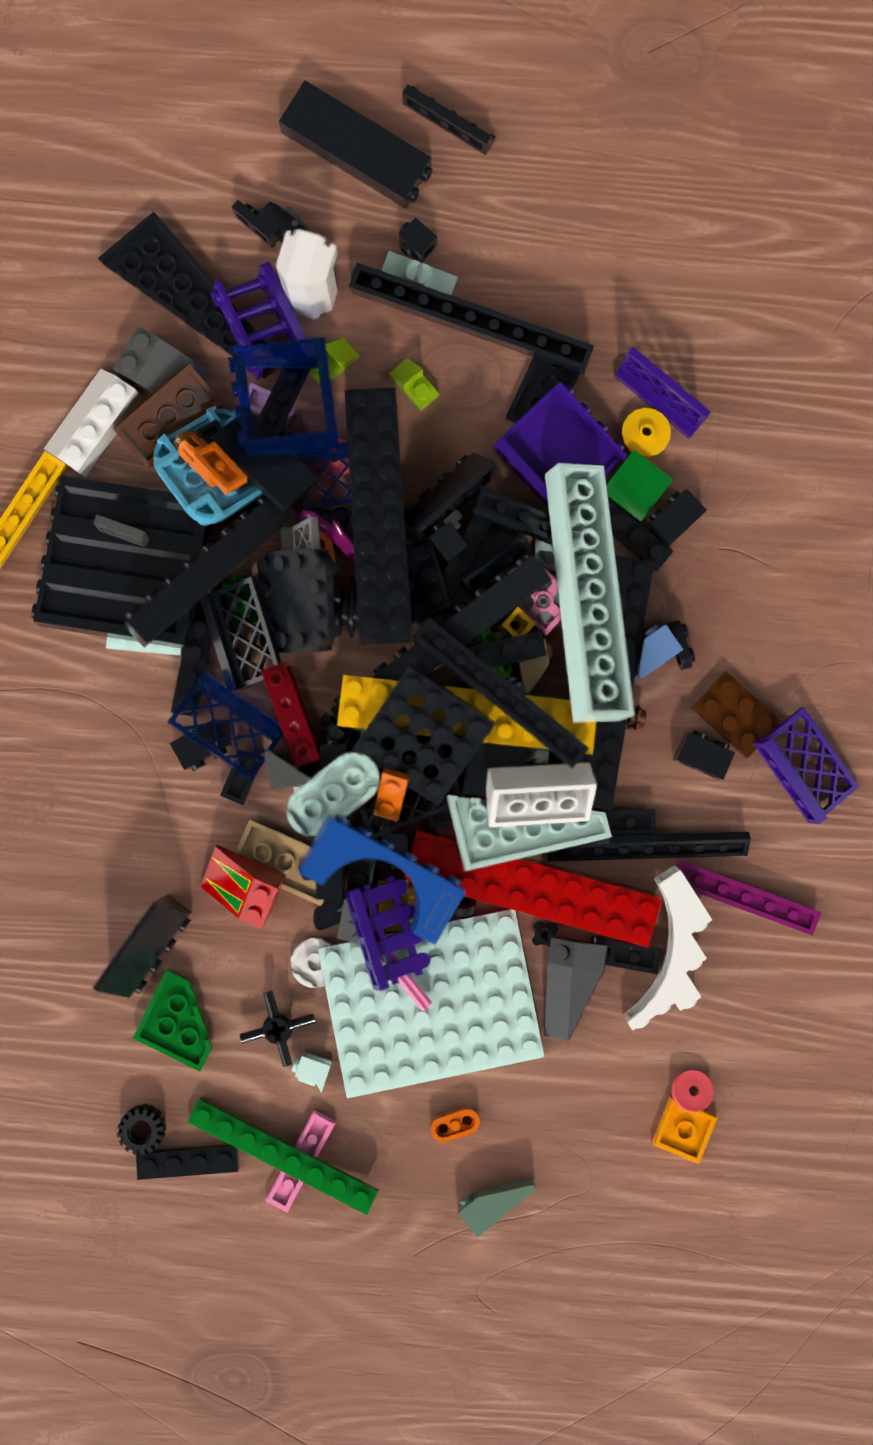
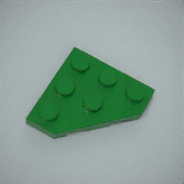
M167 969L132 1039L200 1072L213 1046L191 980Z

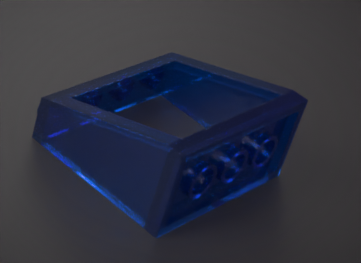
M325 337L232 347L233 357H228L230 373H235L236 381L231 382L233 397H238L239 406H234L236 422L241 421L242 430L237 431L239 446L245 447L246 455L339 453L338 431ZM246 368L317 369L326 431L255 439Z

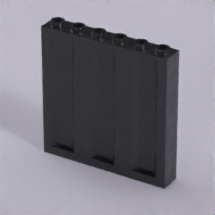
M62 476L61 482L56 485L55 489L57 502L56 507H53L51 510L50 519L52 527L51 531L47 532V552L41 560L43 573L42 578L37 581L36 585L37 603L33 604L31 610L33 622L39 627L138 642L123 625L128 620L125 615L135 606L139 609L147 603L144 599L156 589L160 592L164 589L166 585L163 582L173 573L179 576L185 570L182 566L193 556L198 559L204 554L201 550L207 545L210 525L202 526L198 521L192 519L171 492ZM96 515L144 531L150 538L147 546L143 547L99 531L94 524ZM196 603L150 644L188 649Z

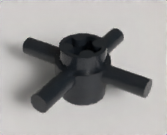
M273 990L266 991L263 995L269 1016L264 1021L262 1028L241 1033L240 1040L243 1044L265 1037L270 1043L277 1044L283 1067L292 1065L287 1040L291 1037L293 1029L316 1023L314 1014L290 1019L286 1014L278 1012ZM277 1022V1025L279 1027L284 1026L286 1031H282L278 1035L274 1034L272 1023Z

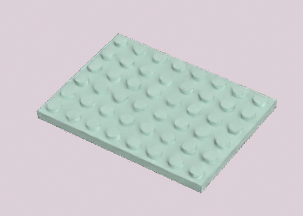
M505 909L464 919L451 920L448 922L436 945L424 939L420 943L415 944L417 953H426L430 957V964L422 969V975L415 976V972L410 973L432 1001L431 1006L424 1011L420 1010L400 983L392 985L391 981H388L390 988L382 991L373 990L360 944L348 941L318 947L347 1098L544 1057L515 910ZM402 931L385 934V937H389ZM407 948L393 952L399 960L409 957Z

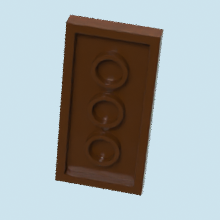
M187 363L116 424L113 430L148 468L154 463V449L157 439L164 433L166 436H169L205 415L206 409L214 406L217 408L222 402L190 363Z

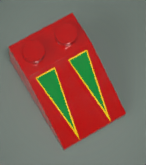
M216 845L200 887L238 919L262 929L271 914L286 874L220 845Z

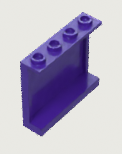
M561 382L555 385L492 446V449L548 509L545 474L558 463L604 466L606 476L621 460L627 457L624 452V446L607 434L609 432L607 427L601 421L597 422L591 416L592 412L585 403L578 402L574 397V391L569 385H563Z

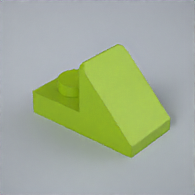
M344 337L323 346L324 352L313 361L314 364L309 374L322 389L360 357Z
M408 358L388 373L420 412L439 397L437 390L424 377L423 369Z

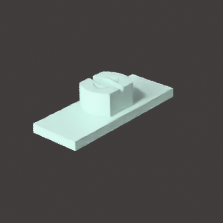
M391 251L388 252L381 270L452 295L458 279L457 276Z

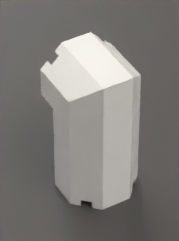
M295 230L294 235H292L291 231H286L276 264L282 288L295 314L314 320L320 317V314L331 311L334 306L338 292L333 269L338 254L337 247L332 243L330 247L324 244L325 238L320 235L303 230Z

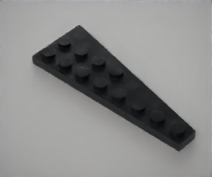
M154 211L98 257L99 261L106 268L245 366V357L220 306L217 307L213 302L211 292H213L215 282ZM233 305L235 311L238 312L239 310ZM247 320L241 321L246 334L256 331ZM264 340L252 343L257 356L273 351ZM281 359L264 365L261 378L265 379L283 364Z

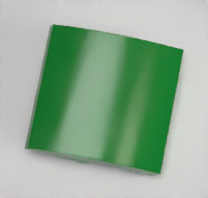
M633 450L606 485L607 496L609 500L640 523L673 479L637 451Z

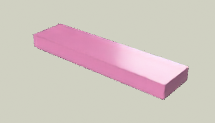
M314 1109L295 1146L318 1157L336 1121ZM281 1171L265 1201L288 1213L303 1182Z

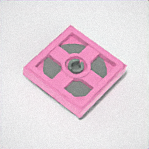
M542 565L552 581L517 607L536 623L534 625L547 636L561 620L557 577Z

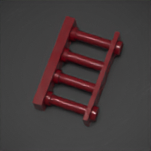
M285 662L261 670L260 672L295 768L299 766L302 768L320 761L321 748L291 666H286Z

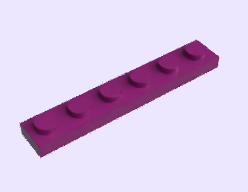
M678 859L676 867L681 870L694 892L813 936L821 912Z

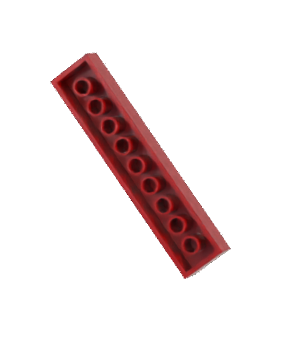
M422 827L417 829L411 851L412 854L418 857L417 862L423 865L428 862L440 869L439 874L445 877L451 874L461 880V885L466 890L465 897L649 947L662 903V898L658 893L528 857L465 871L457 838L439 834L436 831ZM405 873L404 879L411 881L410 877Z

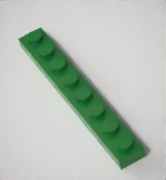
M201 1097L197 1100L187 1121L189 1124L365 1215H368L379 1192V1189Z

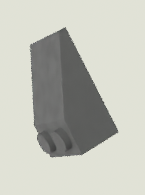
M137 326L113 368L120 378L150 395L187 363H190L202 379H204L208 372L207 369Z

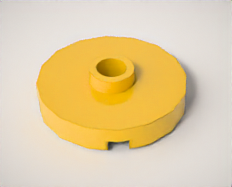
M637 409L627 416L622 425L621 439L624 447L631 453L633 450L637 451L646 459L657 456L666 448L670 441L671 428L669 421L661 412L655 409ZM645 428L649 429L651 434L646 436L642 430Z

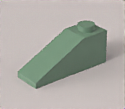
M531 1177L478 1189L472 1194L468 1192L459 1200L458 1214L478 1238L537 1189L535 1181Z

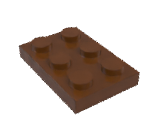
M727 671L723 672L691 707L745 758H749L756 750V747L753 745L756 740L767 736L781 723L773 713Z

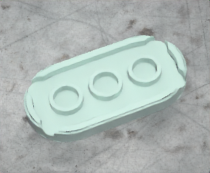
M353 752L345 753L336 758L313 776L309 783L300 786L290 796L287 806V817L291 826L299 833L307 836H316L328 814L334 817L336 814H340L346 818L369 800L377 791L380 775L376 764L367 755H359Z

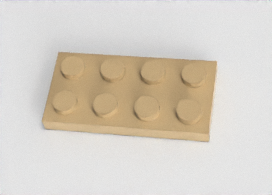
M250 819L235 852L286 874L281 889L319 906L322 905L324 900L315 899L316 882L299 874L298 866L310 845Z

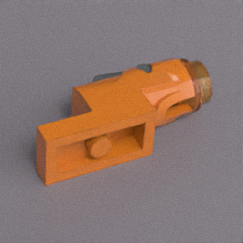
M184 430L176 436L174 444L178 454L211 488L217 485L227 495L247 482V476L215 442L208 445L205 440L189 430Z

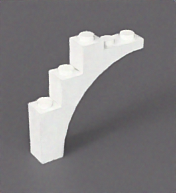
M675 865L653 878L662 894L667 911L668 942L661 969L652 986L634 1006L622 1014L632 1030L643 1028L650 1022L651 1018L657 1014L666 1013L674 1003L681 1011L693 1007L697 1000L701 998L686 972L698 969L707 958L691 934L704 930L708 926L707 923L712 921V918L681 870Z

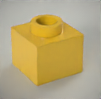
M516 607L509 612L497 628L509 638L527 634L536 623L519 607ZM511 622L517 624L516 631L510 626Z

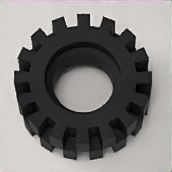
M143 1104L141 1107L137 1105L122 1117L117 1127L119 1129L117 1138L121 1137L119 1141L121 1146L123 1144L126 1145L124 1150L128 1152L131 1149L134 1155H137L138 1152L141 1155H145L148 1151L150 1153L157 1148L163 1140L166 1126H164L166 1121L165 1118H161L162 1113L160 1110L156 1112L154 1111L156 1107L151 1106L148 1108L147 1104ZM143 1120L150 1125L151 1134L149 1137L141 1139L134 1135L133 1124L136 1121Z

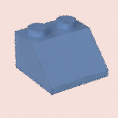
M656 624L642 634L643 640L640 644L634 682L642 679L683 650L666 624L661 628Z

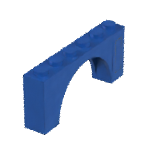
M328 814L298 866L299 874L323 886L333 872L355 860L374 858L388 861L398 866L410 877L416 894L415 914L409 927L413 934L436 945L466 892L461 885L462 881L451 874H448L447 877L439 874L440 869L428 862L425 865L417 862L418 857L406 850L402 854L394 849L396 845L384 838L381 841L376 840L372 837L373 833L362 826H359L358 829L349 825L351 821L344 816L336 814L334 817Z

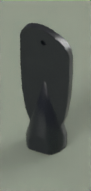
M333 900L315 909L313 921L317 930H324L340 923L344 900Z

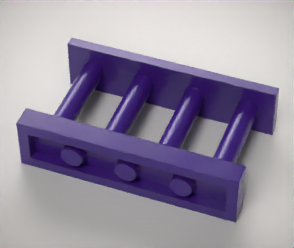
M270 262L260 265L256 279L225 290L220 279L215 281L213 292H211L213 302L217 307L220 306L245 357L246 369L249 373H253L256 380L261 379L264 365L288 357L291 352L308 360L310 359L313 349ZM257 289L265 291L268 297L267 301L238 312L235 311L230 301L232 298ZM268 311L276 313L279 319L278 323L246 334L241 324V321ZM279 333L287 335L289 345L261 356H257L252 346V343Z

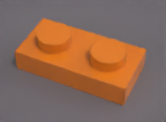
M388 768L384 769L373 815L398 821L410 775Z

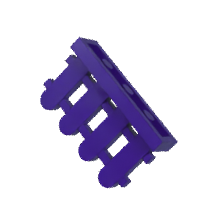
M394 876L386 878V884L370 888V884L362 886V892L360 888L344 891L373 990L377 991L390 988L388 981H391L392 985L399 983L398 978L413 972H415V976L422 975V969L430 964L428 954L416 952L415 944L420 943L422 938L413 934L407 920L414 917L415 907L411 904L402 905L400 895L407 892L408 884L405 880H395ZM392 898L395 907L378 913L376 904ZM365 907L369 908L371 916H368ZM400 923L402 932L385 937L383 928ZM374 931H376V934H377V938H378L377 941H375V938H374V934H373ZM404 948L408 949L409 957L393 962L392 952ZM381 956L384 957V961H385V964H386V965H383V964H382Z

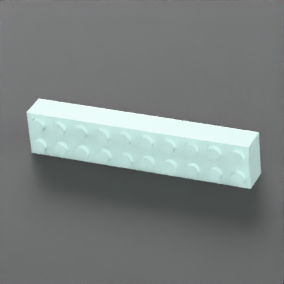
M558 463L545 474L573 722L620 721L633 716L634 708L604 466Z

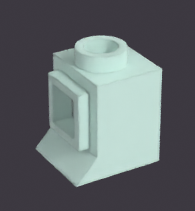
M304 1051L301 1058L296 1056L292 1072L296 1073L297 1081L312 1086L317 1084L322 1093L332 1060Z

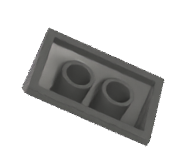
M266 750L264 753L271 790L309 783L313 775L300 768V766L295 768L294 762L275 750Z

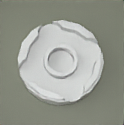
M311 937L302 941L294 949L291 956L292 973L302 985L309 988L325 986L318 947L333 945L330 941Z

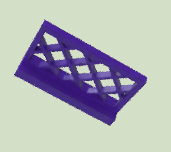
M633 346L627 352L621 367L614 375L615 378L652 409L661 412L669 423L688 439L711 413Z
M805 707L799 708L767 736L759 738L753 743L808 823L821 824L827 819L826 815L859 788ZM800 717L806 723L804 733L795 731L796 720ZM780 733H788L786 748L780 747L774 739ZM794 735L804 736L802 750L792 749ZM810 737L818 740V753L808 751ZM792 752L802 753L800 768L792 765ZM808 755L818 756L816 770L806 769ZM824 757L832 760V773L822 771ZM806 772L816 773L814 788L807 787L805 784ZM822 774L831 776L830 790L820 789ZM838 777H843L849 785L842 792L836 791ZM819 792L829 793L828 804L824 808L818 802Z

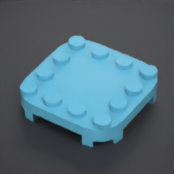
M216 406L206 409L205 415L169 436H166L164 433L157 439L154 449V467L157 474L186 513L202 526L221 522L264 496L256 486L239 495L235 490L226 495L217 485L211 488L178 454L179 446L184 440L191 446L194 444L191 435H195L196 430L214 420H217L223 428L239 415L235 410L231 412L226 409H216Z

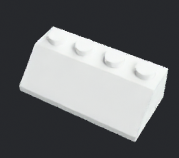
M100 369L44 449L86 478L117 434L113 427L135 409L142 397L136 389L126 382Z
M577 763L573 769L567 764L488 769L486 796L489 827L589 821L597 785L590 763Z

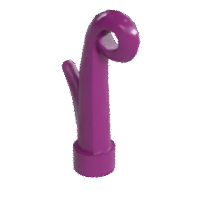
M303 510L299 516L300 521L302 522L310 517H318V528L355 566L354 541L345 533L338 520L334 519L331 523L315 511Z

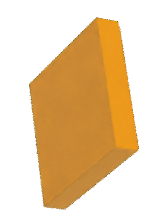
M670 1096L651 1143L654 1146L700 1164L718 1116L705 1110L699 1112L684 1111L675 1103L673 1097Z

